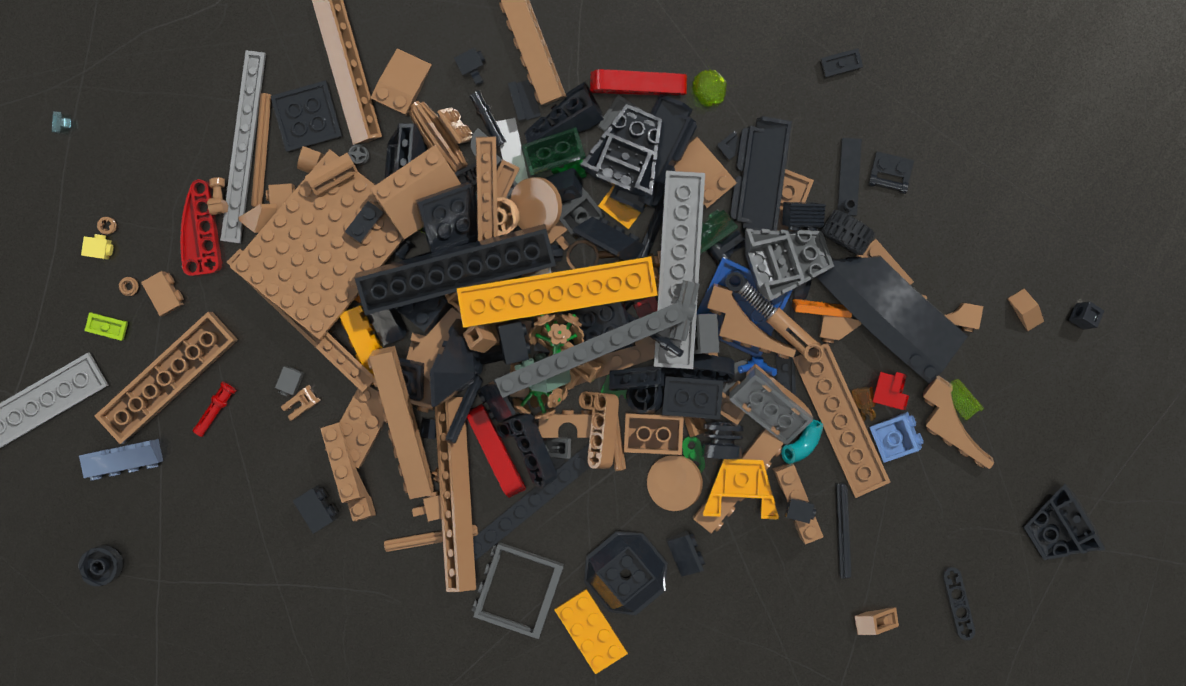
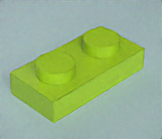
M89 312L85 331L123 341L128 322Z

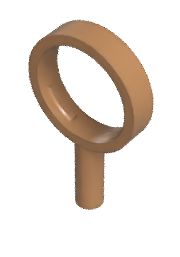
M586 240L574 242L569 247L566 255L571 269H578L572 265L569 259L571 250L578 244H587L595 251L596 260L592 266H597L599 259L616 257L607 251H598L593 243Z

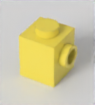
M94 234V238L84 236L81 255L109 259V256L113 253L112 241L106 240L104 235Z

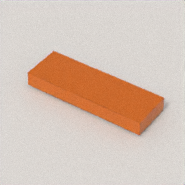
M799 299L792 301V307L795 312L852 318V313L842 304Z

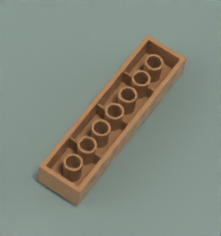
M207 312L95 415L96 419L119 444L127 443L234 345L238 339L213 312Z

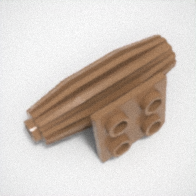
M414 102L410 106L411 110L408 113L413 124L417 125L428 149L436 145L454 173L465 168L467 163L458 144L470 142L472 132L460 120L459 112L453 108L440 109L437 111L440 115L438 117L425 102Z

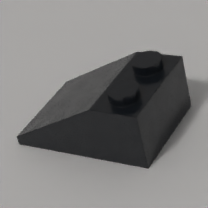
M495 380L479 388L480 393L478 395L483 404L487 402L490 408L487 411L492 420L496 419L499 422L518 412L514 408L513 399L510 395L502 398Z

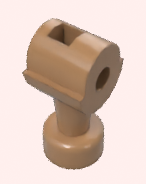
M211 178L209 179V186L213 189V198H209L207 201L209 213L211 215L227 213L229 206L223 200L221 190L225 186V179Z

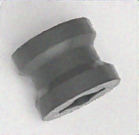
M358 144L349 149L348 155L353 163L363 165L368 161L369 152L364 146Z

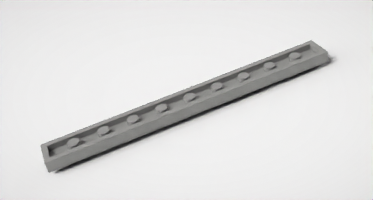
M245 51L226 202L229 207L228 212L224 213L220 241L241 243L243 224L239 221L238 217L245 214L266 58V53Z

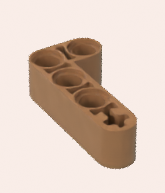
M583 392L579 396V404L584 409L592 410L588 464L593 469H608L612 466L614 458L619 400L614 394Z

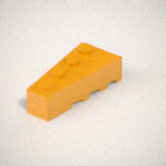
M360 305L345 311L340 318L342 326L349 336L350 345L352 348L354 347L357 353L355 355L357 361L374 376L373 369L369 368L368 358L373 350L382 349L383 347L376 337L373 325L369 323L368 317L364 313L363 306Z

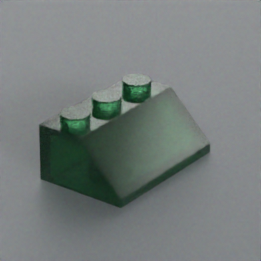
M576 127L521 145L531 176L586 158Z
M717 209L709 215L710 219L704 223L702 221L700 254L738 228L724 210L719 212Z

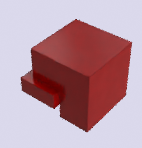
M880 372L873 402L906 410L909 395L902 393L907 375L896 372L894 376Z

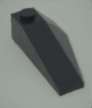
M585 82L567 92V97L558 106L556 104L551 107L552 111L546 117L539 118L524 132L529 147L587 130L604 120L600 106Z

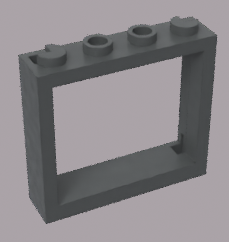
M499 542L497 546H493L490 557H493L491 565L487 564L484 575H487L485 583L481 582L478 590V593L481 594L479 601H474L471 610L475 612L473 617L539 639L564 564ZM502 551L554 568L534 628L482 611Z

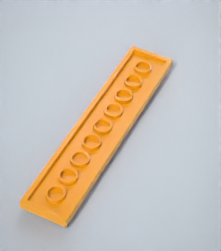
M651 257L457 288L463 328L658 296Z

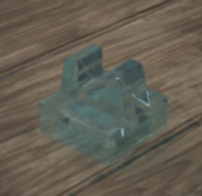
M53 111L52 132L60 133L61 127H71V119L61 118V112Z

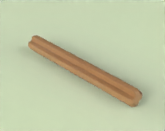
M472 525L473 536L478 534L476 525ZM442 531L386 540L384 541V548L386 552L439 543L443 542Z

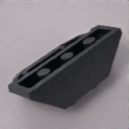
M399 123L397 130L391 136L387 144L385 179L427 151V146L416 124Z

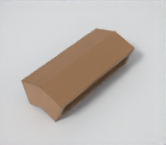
M348 153L306 175L305 178L317 196L358 173V170Z

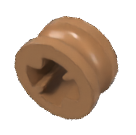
M103 217L97 223L98 230L103 234H112L117 227L115 220L110 217ZM105 221L108 223L111 222V225L109 226L110 230L103 229Z

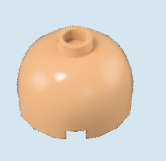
M497 197L498 236L511 233L517 227L520 220L517 205L506 197Z

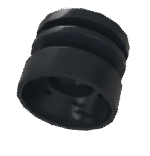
M718 421L704 424L703 429H710L712 433H703V437L710 438L711 443H704L702 445V457L742 459V446L734 444V440L743 439L742 435H735V431H743L744 426H739L732 422Z

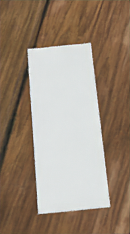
M516 119L498 121L496 123L507 141L500 146L502 159L520 168L515 179L519 183L527 179L528 175Z

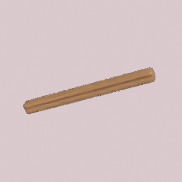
M268 93L260 94L251 206L257 207L263 202L271 95Z

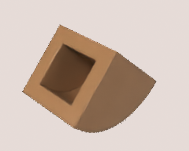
M303 146L299 155L297 169L310 173L323 158L324 154Z

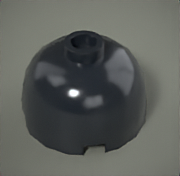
M662 386L627 390L626 402L635 413L653 414L663 405L664 389Z

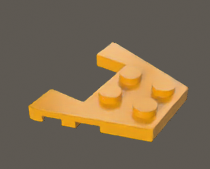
M723 459L705 505L703 516L721 517V497L724 496L762 498L761 519H779L763 460Z

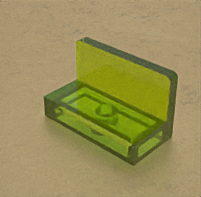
M954 379L950 383L953 386L951 396L954 407L966 421L976 412L984 409L959 379Z

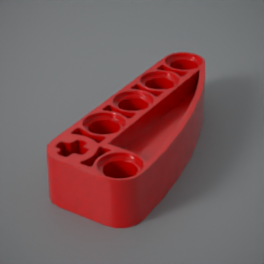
M594 70L590 73V92L628 95H686L687 75L623 70Z
M199 179L193 181L190 186L181 223L182 269L185 274L190 276L218 273L222 268L216 216L211 215L208 209L204 213L200 211V205L204 202L207 204L208 199L213 198L212 188H210L208 182ZM199 184H204L205 191L199 194L197 187ZM208 221L211 225L210 230L205 232L202 226ZM211 240L213 242V248L210 251H207L205 248V244L207 241ZM211 261L216 263L213 269L208 267V263H211ZM195 262L197 269L192 273L189 270V265Z
M483 404L471 409L467 419L504 494L510 498L526 490L525 484Z

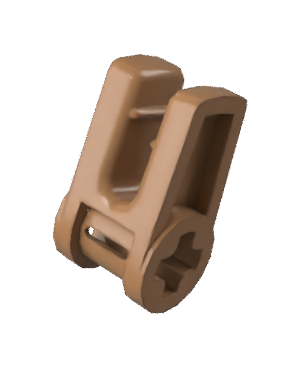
M310 385L299 391L296 396L281 406V409L286 411L291 409L297 402H301L302 405L288 416L290 421L321 401L310 390Z

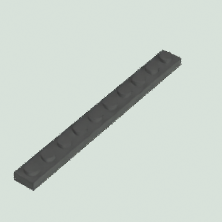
M677 302L497 378L495 382L502 398L679 324L685 321Z

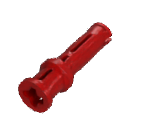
M221 382L220 389L216 395L211 397L212 402L192 431L195 434L203 437L221 408L227 406L228 399L232 393L236 392V389L231 385Z

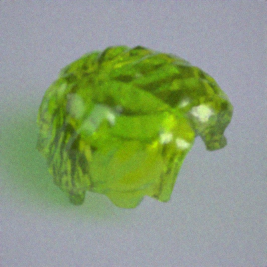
M711 69L701 71L694 77L692 84L693 94L704 106L709 107L713 103H722L726 96V80H724L719 72Z

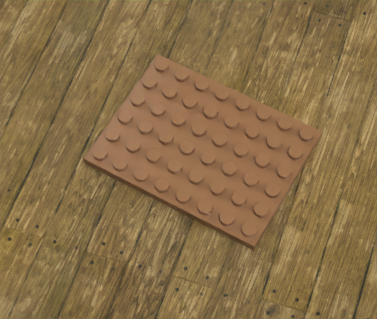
M329 149L311 172L337 159L339 156ZM359 172L317 196L305 178L233 262L230 268L316 338L321 340L359 295L354 279L355 274L383 266L404 239L371 193L370 189L375 185ZM367 201L382 210L384 215L363 243L360 244L348 236L345 231Z

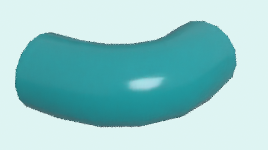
M813 420L802 431L801 436L796 442L785 445L782 448L783 460L788 464H792L808 457L820 440L823 423Z

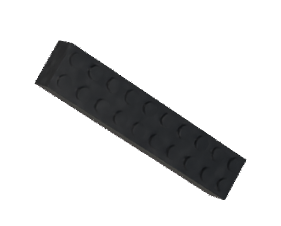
M546 224L357 272L354 279L364 313L369 315L457 292V288L492 283L554 267L556 263Z

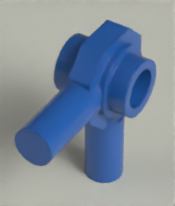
M753 356L752 360L748 361L747 364L738 366V372L745 373L754 364H757L771 376L777 374V369L768 366L763 361L764 358L760 356Z

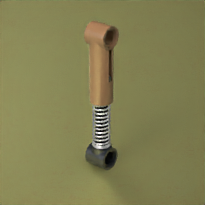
M734 269L727 273L725 283L728 289L741 294V296H744V299H747L746 301L749 300V303H752L751 306L754 305V308H757L756 310L759 309V313L762 312V315L764 314V317H767L766 322L795 347L807 361L816 363L822 359L824 352L821 344L814 340L782 309L773 307L771 302L768 303V300L763 298L761 293L755 291L756 288L753 289V286H750L751 284L748 283V280L741 271ZM738 276L741 281L739 284L733 285L730 283V278ZM794 332V333H795L799 338H801L806 344L804 345V344H803L799 339H797L792 333ZM810 348H817L819 350L816 356L809 355L808 351Z

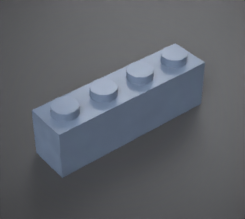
M159 439L79 455L83 477H90V480L100 479L102 474L109 473V477L120 475V471L126 469L128 473L139 471V467L145 465L147 469L158 467V463L163 461Z

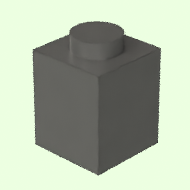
M283 366L275 388L279 389V393L288 397L290 394L295 395L304 373L291 367Z

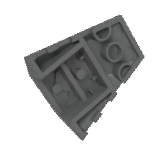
M745 229V255L757 291L769 302L834 267L822 231Z

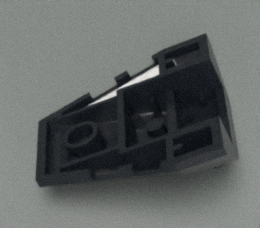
M456 319L449 328L448 341L444 340L442 347H445L443 353L437 355L430 370L431 407H436L458 395L472 384L482 372V364L480 363L482 352L469 349L463 336L467 327L463 328L461 319Z

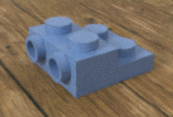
M908 412L870 426L884 463L914 453L922 448L923 438L920 433H916L914 428L916 426L915 418L913 415L909 416Z

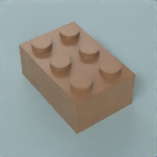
M625 413L624 452L682 455L684 417L662 414Z

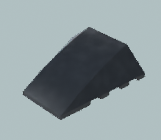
M626 104L580 166L595 179L631 194L652 196L662 119Z

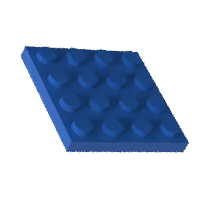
M722 257L696 315L714 314L707 308L713 285L715 283L727 287L725 279L727 273L731 270L741 271L748 280V283L751 284L750 286H753V289L756 288L751 270ZM738 276L730 278V283L733 285H737L741 281ZM793 289L770 301L771 305L783 310ZM733 291L732 294L747 317L761 330L771 336L774 328L766 322L767 317H764L762 312L759 313L760 310H756L757 308H754V305L751 306L752 303H749V300L746 301L747 299H744V296ZM725 313L717 314L718 339L752 356L761 357L763 352L759 350V347L752 346L748 348L740 345L741 342L733 340V342L723 340L722 336H719V331Z

